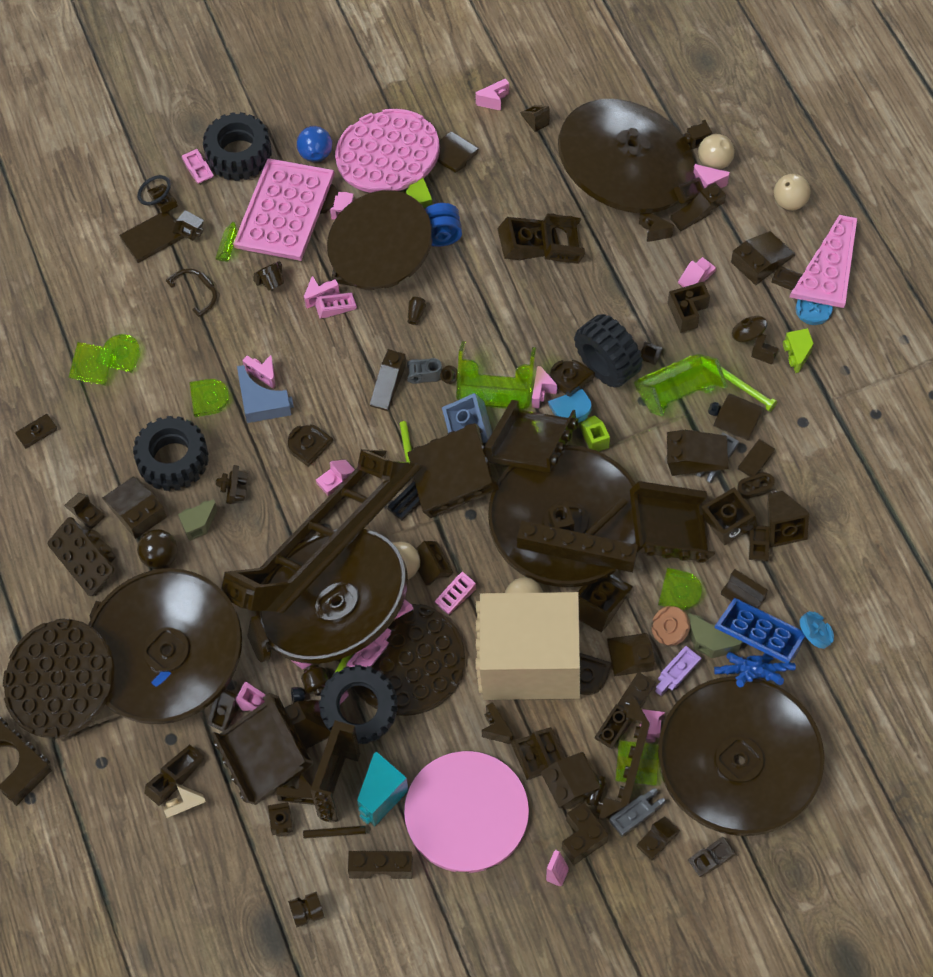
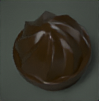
M449 365L441 370L440 377L446 384H453L459 378V371L454 366Z

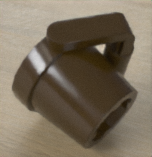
M277 261L255 272L253 277L255 284L259 286L264 283L268 291L284 284L281 275L282 263Z

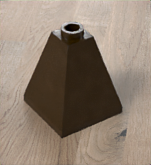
M775 490L770 492L767 498L770 548L807 540L809 512L784 491Z

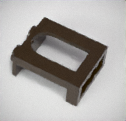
M547 213L541 223L545 260L579 264L585 255V248L579 247L577 226L581 218ZM560 228L566 233L568 246L553 244L552 229Z

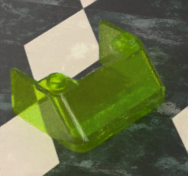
M462 341L458 356L457 400L476 393L485 402L486 407L507 408L511 400L519 401L520 410L528 408L532 398L536 347H532L530 365H520L516 369L515 377L478 374V364L473 360L464 359L465 341Z
M701 354L689 356L634 381L636 390L650 413L659 416L664 415L668 403L699 390L708 393L715 390L716 386L728 387L719 360Z

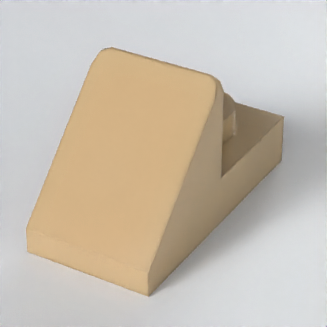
M176 784L182 799L174 798L166 802V806H163V809L168 818L206 801L203 794Z

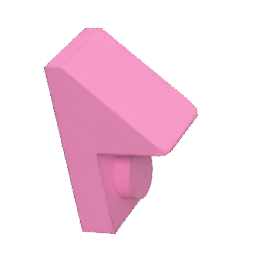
M506 78L477 91V106L501 110L500 98H504L509 94V82Z
M703 257L697 263L691 261L679 279L678 284L686 287L705 282L716 271V267Z
M312 276L304 295L306 308L315 306L318 296L340 294L337 281H328L318 286Z
M270 355L263 364L255 358L252 359L246 356L242 360L245 370L274 389L275 376L272 356Z
M537 366L532 395V408H539L540 401L544 402L545 393H557V384L541 366Z
M347 460L331 461V469L316 479V484L327 496L332 494L355 470Z
M244 682L235 700L242 711H253L265 702L263 699L265 694L249 683Z

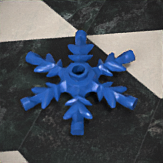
M728 652L726 658L735 665L714 667V674H739L736 677V685L738 687H743L746 682H752L755 678H765L766 681L772 680L776 684L782 685L784 679L780 674L774 672L796 670L795 663L787 664L783 662L770 663L774 658L766 653L763 656L752 655L744 659L743 656L738 657L734 653Z

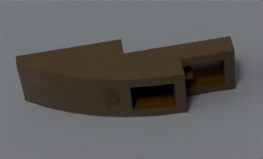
M638 671L594 739L612 749L632 723V721L625 720L627 715L623 714L625 703L630 702L632 697L637 700L642 708L656 682Z

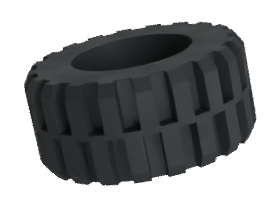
M233 112L227 116L224 114L220 116V119L216 118L212 125L207 127L203 135V148L209 168L219 177L224 176V179L227 180L234 179V181H240L243 178L245 180L250 179V176L255 177L259 174V171H263L267 159H270L272 155L270 136L266 125L260 119H255V116L250 114L246 115V113L242 112L240 114ZM234 141L251 143L249 148L241 152L234 153L224 150L226 145Z
M599 314L576 331L574 341L575 347L578 349L577 352L581 356L583 363L595 372V377L600 379L602 383L607 384L609 387H620L641 371L643 365L641 351L638 349V345L634 342L631 334L616 319L614 320L611 316H606V314Z
M167 416L166 419L160 417L156 419V422L152 423L151 421L146 424L147 428L140 430V437L137 436L135 438V445L133 447L138 471L145 482L149 485L153 484V487L156 489L163 487L164 491H170L173 488L175 491L181 490L180 487L185 486L187 488L191 486L192 481L197 482L200 479L199 474H204L205 466L208 465L209 461L206 441L200 428L189 419L184 421V417L179 416L177 418ZM168 444H182L188 448L185 456L174 463H161L154 459L156 453Z
M355 665L354 667L348 666L339 672H335L333 677L327 680L320 694V714L328 730L331 732L335 720L354 725L358 744H368L371 741L380 739L382 735L389 731V728L395 721L398 710L395 690L389 679L379 670L373 669V667ZM354 686L369 688L374 692L378 700V709L375 716L363 724H354L347 721L340 711L342 695L346 690Z

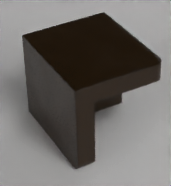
M761 334L754 344L751 357L772 365L778 348L766 344L767 335Z

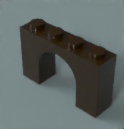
M0 716V747H12L19 752L18 765L0 784V791L17 806L52 770L48 765L50 761L43 754L40 756L34 752L36 748L29 741L24 743L21 740V734L15 729L11 731L7 727L8 723Z

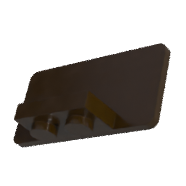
M68 517L47 543L88 596H94L114 573V567L111 563L116 557L111 552V547L102 541L101 535L97 531L82 529L72 517Z

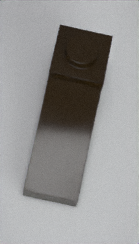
M715 182L701 190V193L691 202L672 214L670 220L681 232L709 216L711 210L724 204L726 194Z

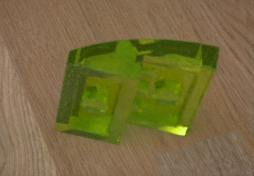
M619 740L615 781L626 782V778H623L625 767L631 764L632 758H628L631 746H636V742ZM645 743L634 783L656 786L658 745Z

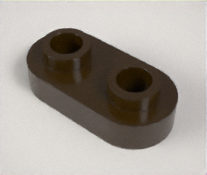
M759 473L741 479L738 483L737 491L742 498L749 499L770 492L774 487L775 480L769 473Z

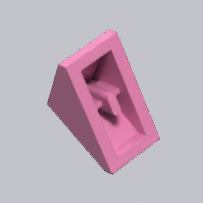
M695 164L694 179L699 177L704 188L715 182L720 188L727 186L730 172Z

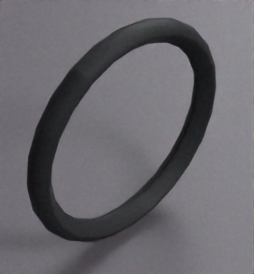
M156 175L147 179L138 190V201L143 205H154L162 201L168 195L171 188L169 178L163 175ZM156 179H164L167 182V189L161 197L151 202L142 200L141 192L148 183Z

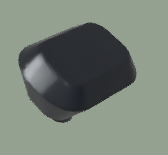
M717 402L711 403L708 413L718 416L721 405Z

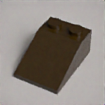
M506 217L497 228L504 259L525 260L545 256L541 228L543 220ZM554 228L551 232L553 244H559L556 229Z
M769 231L746 240L735 248L732 253L731 263L751 282L757 285L776 271L779 265L782 266L793 258L795 253Z
M686 429L667 432V464L671 475L676 476L729 469L727 436Z
M134 476L102 497L104 502L135 539L167 517L164 507Z
M613 575L596 583L583 585L578 591L579 620L602 633L629 595L633 586Z

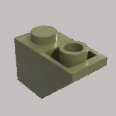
M214 499L204 501L194 508H187L178 514L189 541L208 533L218 511Z

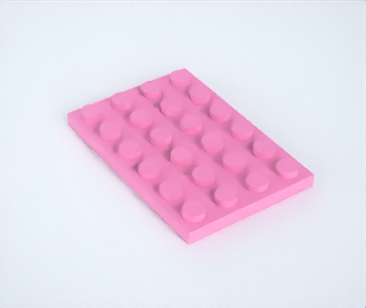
M268 158L233 242L234 248L302 261L334 178V170Z

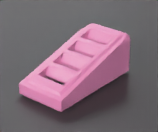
M352 293L318 296L315 304L319 318H327L357 308Z
M461 572L435 600V604L446 614L450 615L476 590V583L464 572ZM458 588L460 591H462V594L457 592L455 589ZM451 593L457 598L456 600L450 596ZM447 599L452 605H447L443 600Z
M557 850L553 852L548 864L546 880L557 886H562L569 868L561 853Z

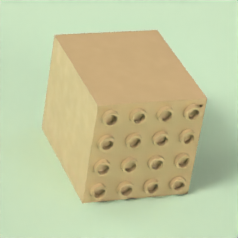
M578 592L480 594V601H476V670L479 693H483V700L580 699Z

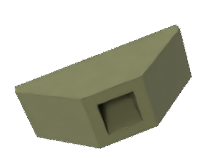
M689 613V635L695 650L710 658L724 656L728 652L736 653L740 651L742 641L714 628L716 624H709L701 616Z

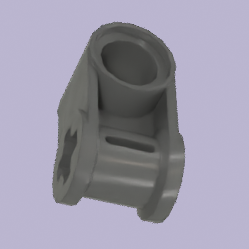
M436 358L413 359L407 362V368L409 369L408 382L418 384L441 380L442 364L440 360Z

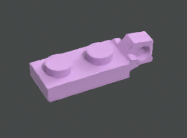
M685 646L661 672L658 678L660 683L656 686L655 692L662 696L668 688L672 691L687 677L702 658Z

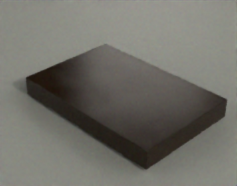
M168 212L159 213L119 235L137 263L184 238L179 233H172L175 222Z

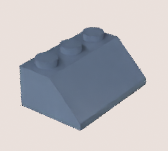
M476 393L442 407L448 433L458 431L468 424L476 423L483 430V433H480L483 445H486L492 434V428L485 402Z

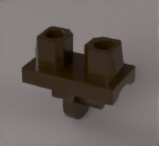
M233 465L229 478L228 474L223 473L221 478L216 479V486L221 488L220 492L225 493L227 488V504H232L233 500L244 501L246 496V489L237 488V484L246 485L248 473L239 471V466Z

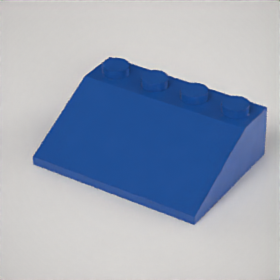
M736 598L732 600L714 627L787 664L794 660L805 639L802 630Z

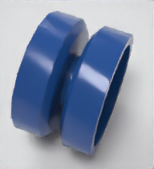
M437 203L425 208L433 228L431 246H448L461 238L462 228L459 210L456 206L449 203Z

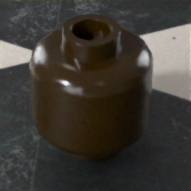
M318 665L306 668L301 676L306 692L308 694H315V696H320L325 683L329 679L325 668Z

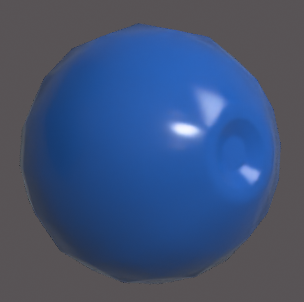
M309 126L297 137V150L305 160L313 163L321 162L332 151V139L325 129L319 126Z

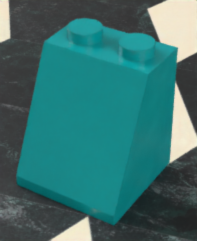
M378 752L373 754L357 799L360 818L366 824L371 823L374 827L408 792L407 778Z

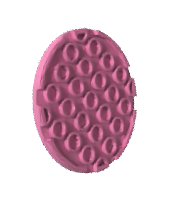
M385 109L383 112L376 114H367L359 118V121L354 125H350L338 140L335 159L343 179L359 190L369 193L382 190L401 191L409 188L411 184L430 173L439 157L440 143L434 126L431 122L425 120L422 115L404 109Z
M462 751L441 756L419 772L408 790L404 814L409 836L414 846L427 860L445 870L473 873L484 871L496 864H500L516 850L527 828L529 807L526 792L521 781L506 764L487 754Z

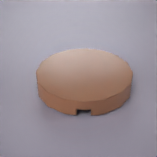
M667 606L659 610L653 618L652 633L654 638L661 644L667 646L678 645L688 636L690 619L682 609Z

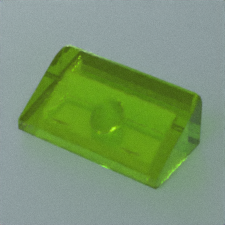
M232 222L225 229L216 260L229 261L233 242L237 235L235 222Z

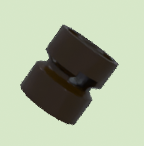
M317 892L305 895L303 900L298 897L288 901L296 928L308 924L310 919L315 922L325 918Z

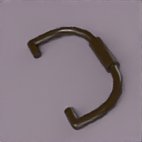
M191 268L182 269L166 279L171 288L175 286L172 280L184 273H193L212 291V300L204 309L199 311L196 307L193 308V312L200 317L215 305L217 291L214 288V284L204 273Z

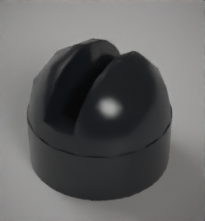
M291 687L292 702L304 701L306 692L302 687Z

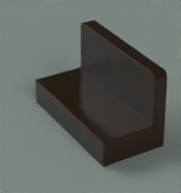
M423 541L416 548L420 558L418 571L426 586H430L438 577H450L453 574L437 541Z
M734 569L730 574L728 583L722 589L721 595L731 602L736 598L758 609L765 600L768 590Z

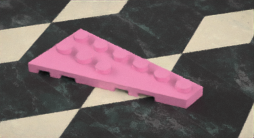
M843 215L838 216L827 237L823 240L822 245L792 290L790 298L844 308L857 218Z

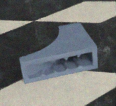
M244 365L237 366L247 423L291 415L290 408H294L292 396L288 397L287 390L276 391L263 388L248 376Z

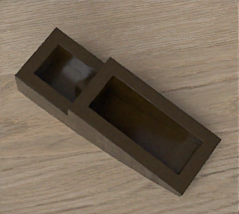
M189 744L161 767L160 773L145 785L144 794L160 806L178 789L176 784L182 785L203 761L204 756Z

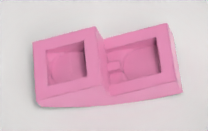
M198 149L182 155L183 162L197 184L214 177Z

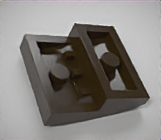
M451 131L439 141L440 152L437 162L456 173L466 166L469 159L477 155L479 148Z
M729 393L713 426L749 441L764 407Z
M551 727L535 731L531 736L513 740L511 743L527 780L541 776V771L556 761L565 758Z

